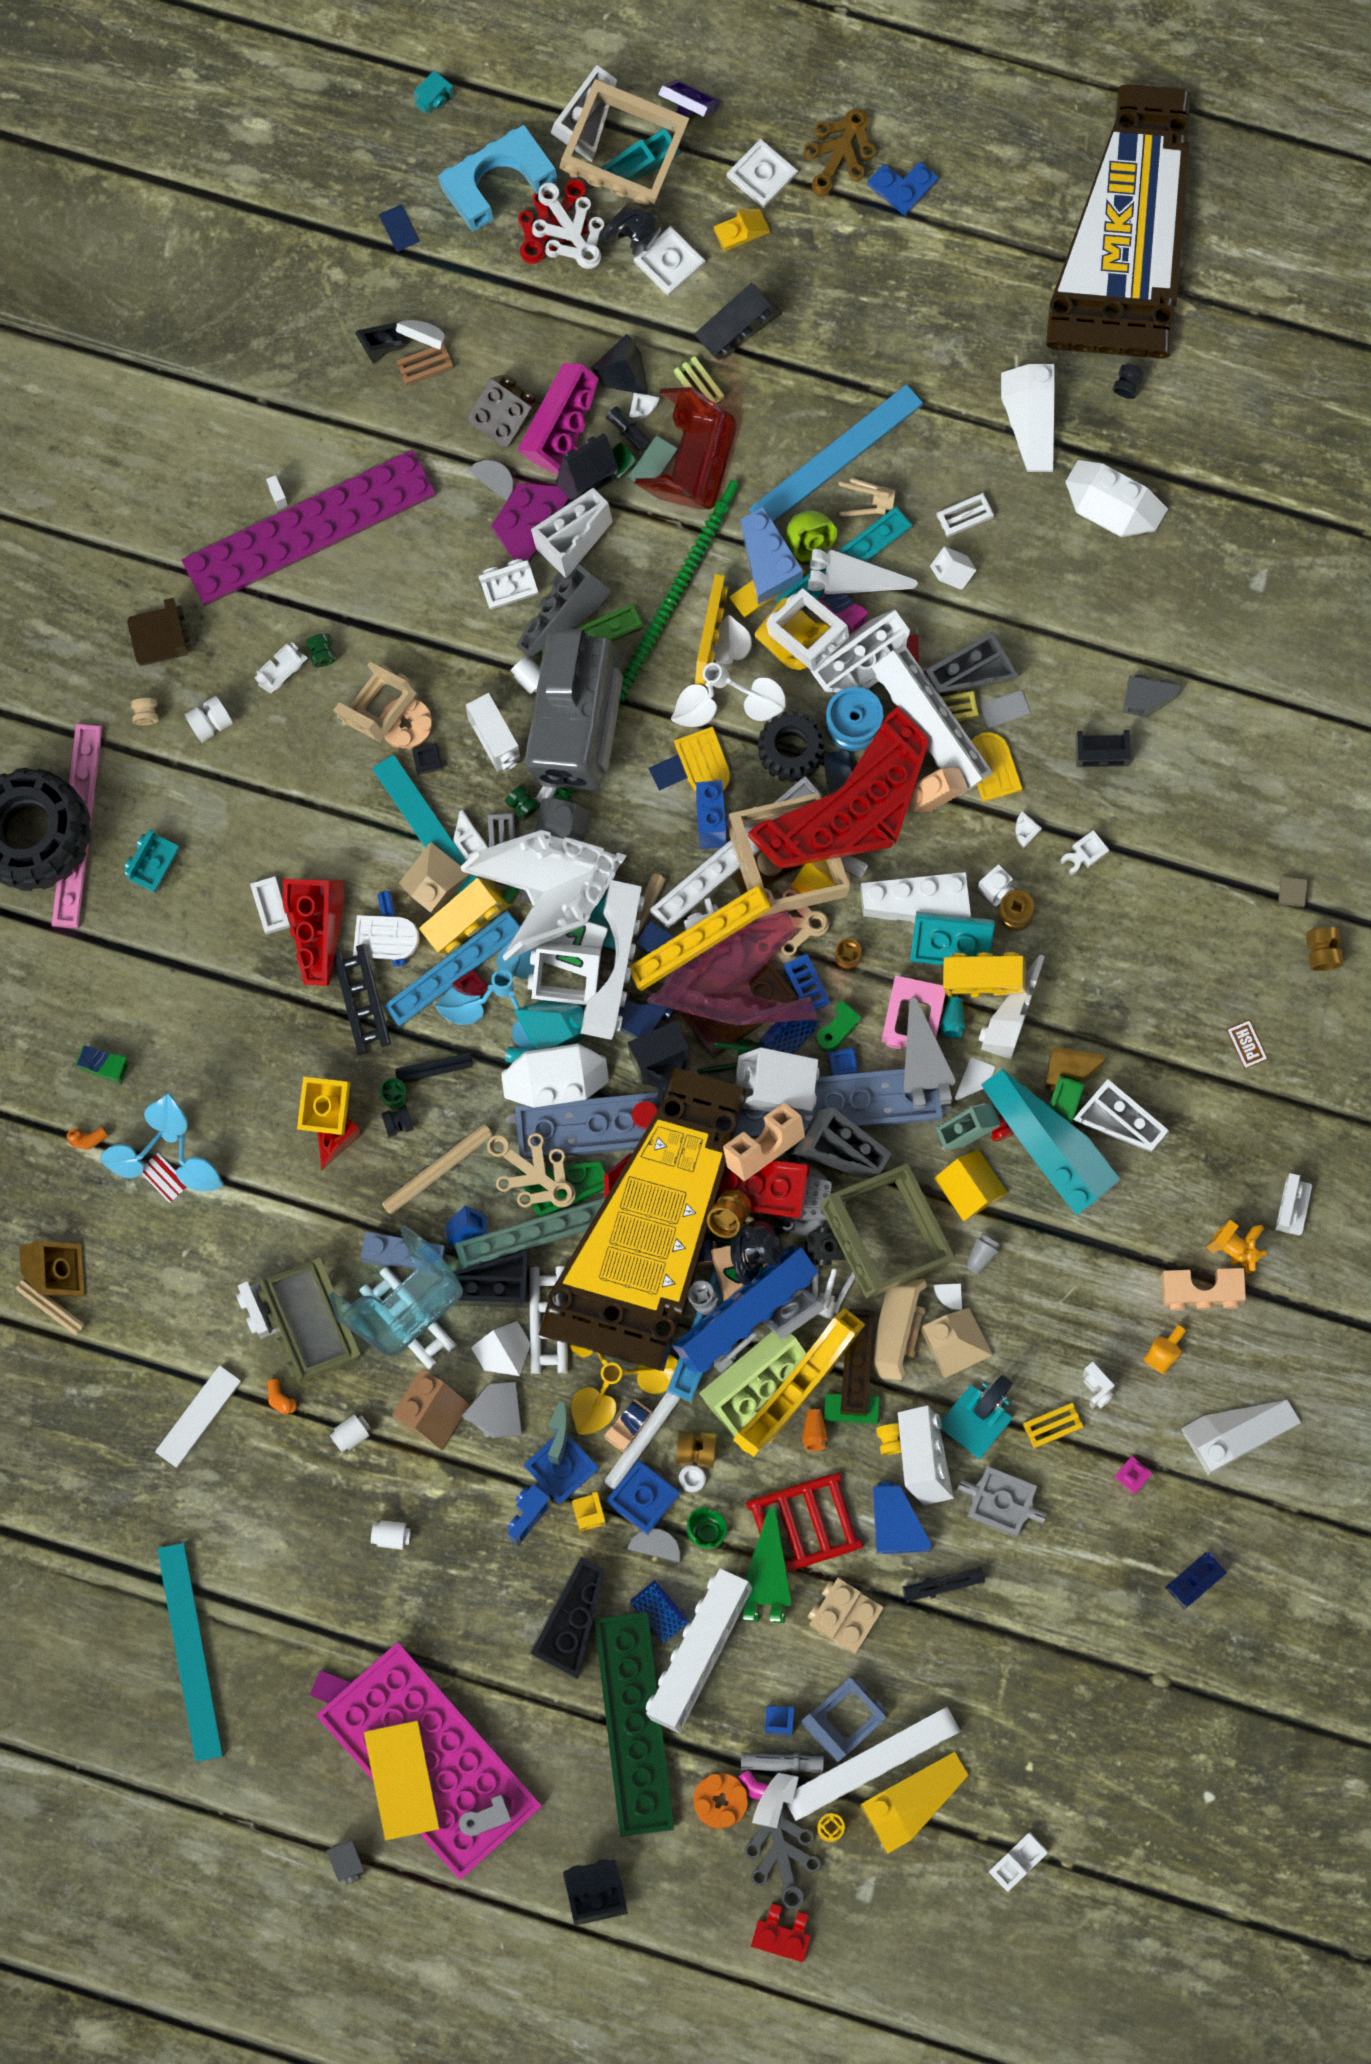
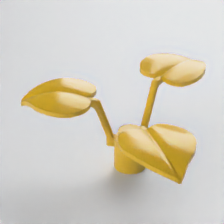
M575 1317V1320L591 1323V1321ZM601 1325V1326H600V1327H602V1328H606V1329L611 1330L610 1327H608V1326H605V1325ZM570 1345L573 1352L581 1357H588L593 1353V1351ZM597 1353L604 1365L601 1369V1377L604 1384L600 1393L595 1388L587 1387L579 1390L574 1395L571 1402V1413L577 1433L584 1435L597 1432L607 1426L614 1418L616 1402L612 1397L604 1395L609 1384L619 1382L622 1375L638 1374L637 1383L641 1389L651 1394L662 1393L667 1390L678 1361L669 1354L664 1371L638 1364V1369L622 1370L617 1363H608L603 1354Z

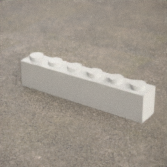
M905 645L893 650L872 667L878 681L890 693L892 701L927 736V749L935 758V763L939 768L959 767L968 787L967 792L974 789L993 774Z
M720 1568L717 1574H713L707 1585L708 1592L704 1599L701 1598L699 1600L693 1622H689L683 1632L684 1639L680 1647L677 1646L671 1655L672 1663L668 1671L662 1673L658 1682L660 1687L656 1695H652L646 1705V1714L652 1721L679 1734L753 1589L748 1581Z

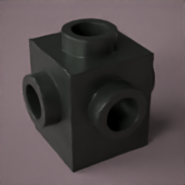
M817 1227V1232H810L808 1238H805L804 1251L809 1259L816 1260V1265H832V1260H846L831 1227Z

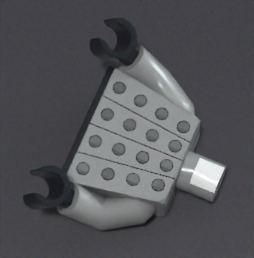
M793 1152L785 1153L786 1156L790 1157L791 1163L804 1164L811 1167L803 1218L797 1219L780 1216L776 1218V1221L782 1222L783 1227L777 1228L779 1234L788 1231L789 1233L805 1236L810 1232L816 1231L817 1227L827 1224V1219L819 1203L831 1194L832 1183L815 1167L801 1160L800 1156L793 1154Z

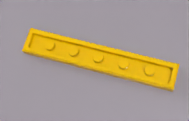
M760 885L755 886L630 965L628 968H631V976L637 988L643 991L772 910L773 908L763 888Z

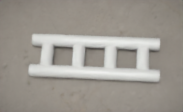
M386 1266L379 1273L384 1278L380 1284L373 1290L368 1284H365L359 1291L430 1370L437 1364L432 1358L434 1354L442 1347L451 1352L456 1348L457 1344ZM392 1287L401 1297V1300L389 1309L380 1297ZM409 1307L419 1319L407 1329L397 1317ZM427 1327L437 1339L424 1349L415 1339V1336Z
M565 1266L556 1267V1275L540 1276L539 1267L529 1268L531 1374H541V1365H557L558 1373H568V1344L557 1341V1354L541 1355V1339L549 1338L538 1335L541 1327L540 1312H545L548 1303L540 1302V1286H554ZM558 1293L554 1302L555 1305L564 1306L567 1303V1294ZM550 1310V1312H556L558 1315L565 1316L563 1313Z

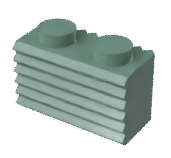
M985 1103L970 1106L958 1115H955V1117H951V1119L937 1126L936 1131L944 1149L947 1151L967 1146L998 1128L1000 1121L993 1105Z

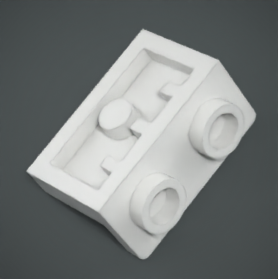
M1289 1173L1286 1178L1275 1228L1277 1231L1294 1235H1301L1303 1232L1312 1185L1299 1181L1300 1175Z
M1092 1362L1084 1369L1083 1382L1091 1392L1094 1393L1096 1390L1099 1392L1091 1399L1089 1406L1092 1409L1097 1405L1102 1408L1112 1399L1114 1395L1112 1391L1115 1385Z

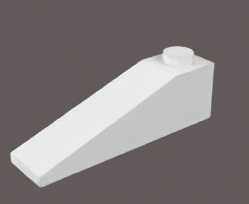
M1027 364L1002 372L1001 400L1006 408L1009 422L1017 439V445L1027 472H1053L1054 364Z
M1039 955L1026 972V993L1010 994L991 1018L989 1026L983 1025L979 1036V1041L983 1042L981 1050L1005 1058H1012L1045 956Z

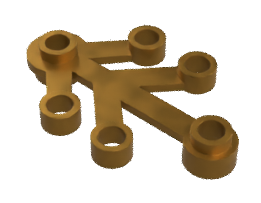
M851 109L845 114L843 120L830 124L826 122L816 124L815 135L819 139H826L832 133L844 130L845 132L841 138L818 145L807 143L804 146L803 155L808 160H814L819 155L833 152L822 174L815 176L812 181V191L815 195L825 197L832 191L831 178L843 156L849 168V178L854 182L862 180L864 169L857 162L851 141L856 135L861 147L860 156L863 160L869 161L874 158L875 147L869 143L865 131L869 125V117L865 111ZM857 117L860 118L861 121L859 123H854L852 119ZM823 127L827 129V132L820 133L818 129ZM812 148L816 152L814 154H808L806 151ZM865 149H870L872 153L870 155H866L863 153V151ZM858 170L861 174L854 176L852 171ZM820 180H823L827 184L825 186L818 185V182Z

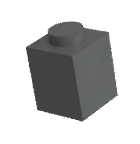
M351 1840L326 1850L338 1882L345 1881L346 1885L361 1880L360 1874L365 1873V1869L354 1841Z

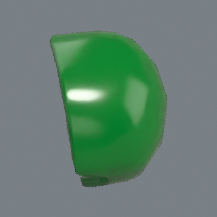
M702 1506L693 1510L687 1519L686 1533L689 1540L695 1546L702 1549H713L720 1546L726 1538L727 1523L719 1511Z

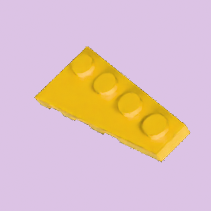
M714 575L697 658L695 685L698 684L704 687L706 681L703 678V669L709 663H714L715 652L712 651L713 645L718 644L720 632L716 627L717 623H722L724 608H720L721 601L726 602L728 586H724V575Z

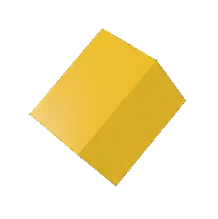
M979 1149L957 1158L934 1177L963 1222L1008 1194Z

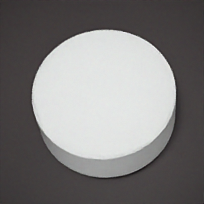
M686 1466L681 1470L679 1483L685 1491L695 1493L700 1491L705 1485L706 1476L703 1469L699 1466Z

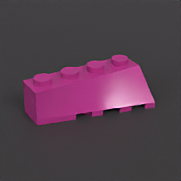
M563 363L517 450L534 464L558 475V469L562 465L563 456L571 449H578L576 444L579 433H583L586 424L584 423V416L586 410H590L599 378L583 364Z

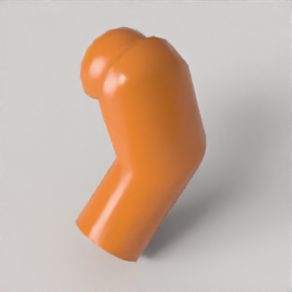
M101 1126L90 1134L80 1132L76 1128L69 1130L67 1133L69 1144L84 1150H90L108 1138Z
M280 1379L268 1380L267 1389L270 1406L281 1414L295 1412L297 1408L296 1401L288 1399L281 1394Z

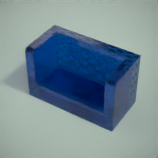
M794 1001L760 1038V1046L765 1049L794 1054L818 1028V1021Z
M656 1580L630 1600V1604L638 1613L648 1612L649 1626L664 1645L685 1629L689 1623Z

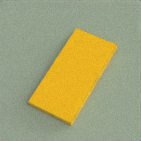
M418 1721L364 1732L385 1841L439 1830Z

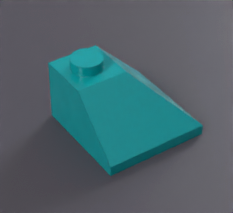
M541 1000L514 1011L534 1050L576 1044L586 1036V1034H581L584 1011L580 1005Z

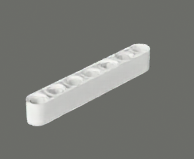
M946 1707L800 1786L795 1790L792 1804H786L795 1821H798L954 1736L961 1730L949 1708Z

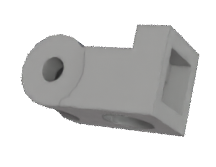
M499 1795L492 1798L493 1806L477 1813L466 1812L463 1814L459 1821L462 1833L468 1836H475L512 1821L503 1796Z

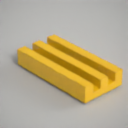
M1073 1403L1023 1423L1033 1449L1083 1429L1082 1422L1079 1420ZM1068 1411L1071 1414L1034 1431L1030 1428ZM1071 1421L1075 1423V1425L1038 1441L1035 1439V1436Z

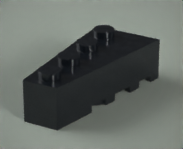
M583 1557L578 1558L528 1655L575 1680L579 1679L581 1664L605 1569Z

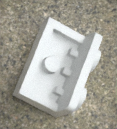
M513 560L508 563V567L501 569L492 567L484 570L483 575L479 576L490 610L539 594L528 560Z
M248 1282L237 1285L240 1293L236 1294L241 1309L246 1307L248 1309L250 1317L246 1321L251 1332H257L260 1339L277 1333L276 1329H271L268 1324L266 1314L269 1312L266 1305H261L257 1297L256 1290L259 1289V1282L251 1286Z

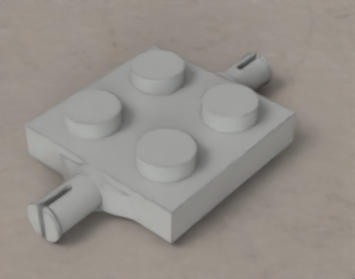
M988 1466L977 1485L961 1479L957 1489L973 1495L968 1518L1015 1537H1018L1022 1524L1028 1518L1043 1524L1047 1513L1032 1508L1036 1485Z

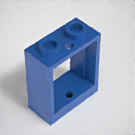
M722 781L696 782L700 849L722 848L726 844Z

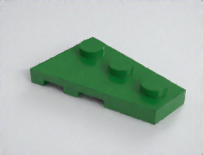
M600 1161L564 1167L566 1181L573 1185L576 1192L575 1199L571 1205L604 1191L603 1174L606 1173ZM545 1168L546 1176L555 1182L554 1168ZM516 1171L518 1176L527 1175L523 1171ZM541 1184L523 1186L525 1192L530 1194L549 1191ZM564 1189L560 1190L558 1197L560 1199L566 1198L567 1191ZM551 1201L532 1205L537 1217L567 1208L558 1207Z

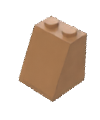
M420 1369L392 1415L398 1425L442 1451L463 1418L461 1415L470 1404L446 1383Z

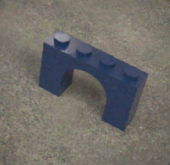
M649 922L637 940L636 947L648 955L675 937L654 923ZM698 955L669 974L668 989L656 1002L640 1005L626 999L624 1008L619 1007L618 1015L622 1016L620 1030L635 1039L658 1029L664 1019L669 1021L676 1010L674 1004L678 998L683 999L691 987L688 983L693 976L697 978L705 966L702 963L704 960L703 955Z

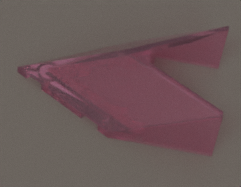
M787 910L757 918L682 965L664 981L665 985L656 994L653 993L647 999V1002L735 1026L818 1019L810 996L784 1004L754 996L751 992L749 984L751 979L796 933Z

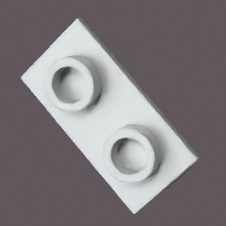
M294 643L285 644L273 656L278 661V664L275 666L269 660L256 672L257 675L254 678L259 683V687L271 694L274 690L279 689L292 673L301 668L302 663L308 659L307 656L298 652L299 649Z

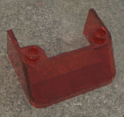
M692 387L663 388L660 390V394L675 403L673 421L676 427L683 431L671 476L660 474L656 478H636L634 483L659 500L699 510L712 509L717 501L735 436L736 420L732 414Z

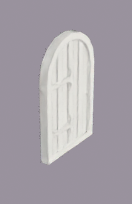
M357 915L353 956L357 955L356 946L366 944L369 958L405 959L411 956L417 949L420 940L419 931L413 922L398 916Z

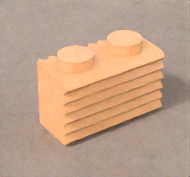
M942 767L916 782L909 802L910 810L913 812H932L933 809L948 803L952 798L967 792L968 787L959 767Z

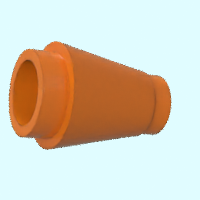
M811 1409L806 1411L801 1441L806 1450L819 1451L826 1448L828 1437L821 1410Z

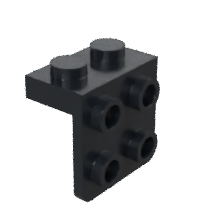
M603 1859L594 1864L576 1865L563 1871L574 1926L628 1914L616 1860Z

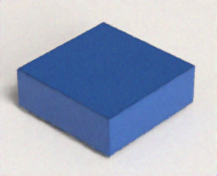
M854 1048L828 1052L832 1076L859 1073Z

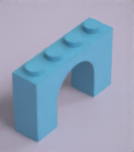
M524 125L518 129L510 130L506 136L497 141L490 142L484 149L475 154L468 155L462 162L453 167L446 168L438 175L442 191L471 232L494 220L490 205L477 189L481 177L489 170L496 167H511L518 170L536 194L539 193V188L543 184H555L558 182L555 167Z

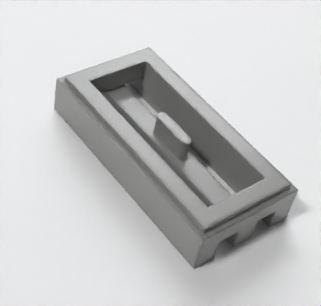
M514 813L488 814L489 847L495 845L493 820L499 821L500 843L505 842L504 820L509 819L510 840L515 839Z

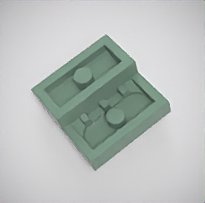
M562 1401L558 1402L549 1423L550 1433L556 1435L548 1457L551 1463L560 1466L564 1455L568 1431L566 1409Z

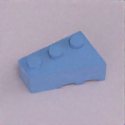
M764 507L742 518L741 532L759 605L802 581L803 570Z

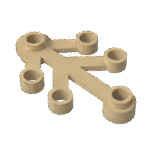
M764 888L765 892L770 896L768 900H775L773 898L772 892L769 889ZM789 889L784 892L783 898L788 894L797 895L798 893L793 889ZM808 907L796 909L803 918L792 917L786 911L775 914L777 917L765 916L757 918L738 931H742L746 927L775 928L768 936L758 940L755 944V952L759 956H767L770 953L771 947L792 928L802 929L792 940L784 941L781 946V952L785 957H793L797 952V948L810 936L819 937L828 931L829 919L821 911H811ZM817 920L821 923V926L814 928L811 923ZM766 944L768 949L762 952L758 949V946ZM792 945L794 950L788 953L784 950V947Z
M533 1133L528 1137V1145L532 1150L534 1166L511 1150L509 1142L504 1137L497 1135L489 1139L487 1149L492 1156L497 1158L504 1157L527 1174L510 1178L507 1176L499 1177L496 1181V1187L499 1191L506 1193L512 1188L541 1184L549 1191L534 1194L521 1192L517 1197L518 1204L523 1208H529L533 1204L549 1201L558 1207H567L573 1203L576 1192L573 1185L566 1181L563 1164L566 1156L562 1150L553 1149L549 1153V1160L554 1166V1182L546 1176L542 1150L544 1138L540 1134ZM534 1137L541 1139V1143L538 1146H533L531 1143ZM503 1143V1150L496 1152L494 1149L495 1144ZM556 1152L562 1154V1159L559 1162L553 1161L552 1158ZM504 1179L509 1181V1186L506 1189L500 1188V1182ZM562 1189L567 1191V1197L564 1199L558 1197V1192ZM524 1195L530 1197V1202L526 1205L521 1203V1197Z

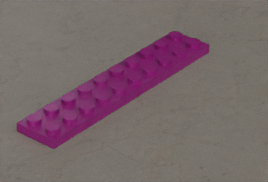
M412 449L181 559L203 605L207 606L435 497L436 494Z

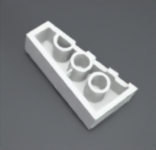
M966 872L861 883V903L863 916L895 921L905 920L911 921V923H915L916 911L971 917Z

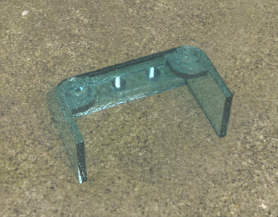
M405 1225L401 1228L407 1251L410 1254L411 1263L418 1269L382 1302L373 1296H363L352 1305L334 1292L329 1295L336 1320L383 1354L389 1356L401 1353L462 1296L463 1292L459 1279L436 1249Z

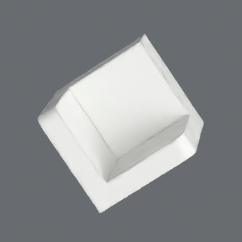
M945 546L930 565L939 581L958 589H963L976 572V568L967 555Z

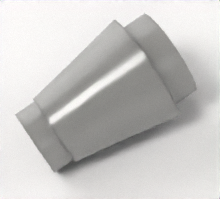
M982 1234L979 1239L976 1238L965 1267L979 1275L999 1253L997 1250L1000 1244Z

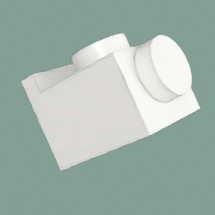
M999 864L979 881L978 890L995 908L1000 905L1005 894L1015 889L1011 886L1013 879Z

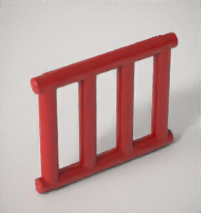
M839 1472L745 1502L748 1510H752L759 1535L765 1521L762 1507L778 1503L796 1558L785 1562L787 1573L863 1548L862 1541L856 1537L839 1482H841ZM829 1486L847 1541L831 1547L813 1492ZM801 1494L804 1496L821 1551L808 1555L805 1554L788 1502L789 1498Z

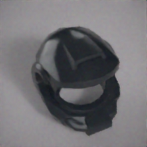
M628 202L611 220L606 230L601 232V243L607 245L610 242L629 237L631 239L630 248L632 249V254L637 257L642 251L647 252L661 231V218L653 207Z
M764 1220L751 1221L740 1228L738 1233L731 1238L730 1256L736 1272L735 1278L743 1285L750 1284L753 1278L758 1276L763 1264L767 1263L775 1267L781 1265V1256L784 1254L781 1239L777 1229Z

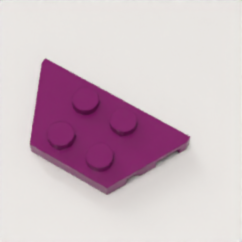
M517 484L491 525L492 530L498 539L501 540L505 550L511 555L513 560L522 559L523 561L528 560L529 563L538 551L531 529L564 508L568 504L569 498L559 486Z

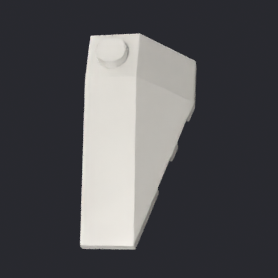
M1288 1400L1204 1415L1181 1428V1431L1209 1476L1301 1424Z

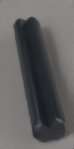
M464 1053L395 1069V1075L397 1079L404 1083L471 1068L473 1061L470 1053Z

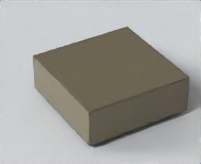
M1281 877L1278 904L1304 907L1307 880Z

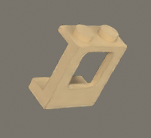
M369 662L367 666L374 673L349 707L339 702L333 711L344 724L380 742L417 693L410 686L412 682L403 674L395 675L384 664L378 666ZM389 684L402 691V695L384 718H379L366 711L367 706L384 685Z

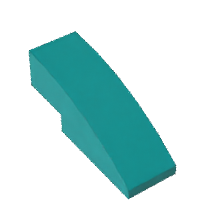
M663 128L646 141L641 139L602 166L601 169L633 182L662 166L672 142V137ZM679 148L677 149L674 158L681 154Z

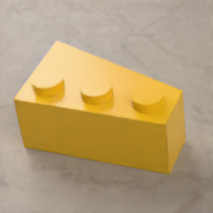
M477 878L419 929L437 953L450 954L460 947V943L463 940L474 935L482 926L512 904L510 903L509 905L504 900L503 893L494 881Z
M1007 952L1003 956H993L992 953H978L977 957H967L963 953H953L951 957H944L943 989L949 998H958V994H971L972 998H979L980 993H994V996L1026 993V961L1023 956H1019V953Z

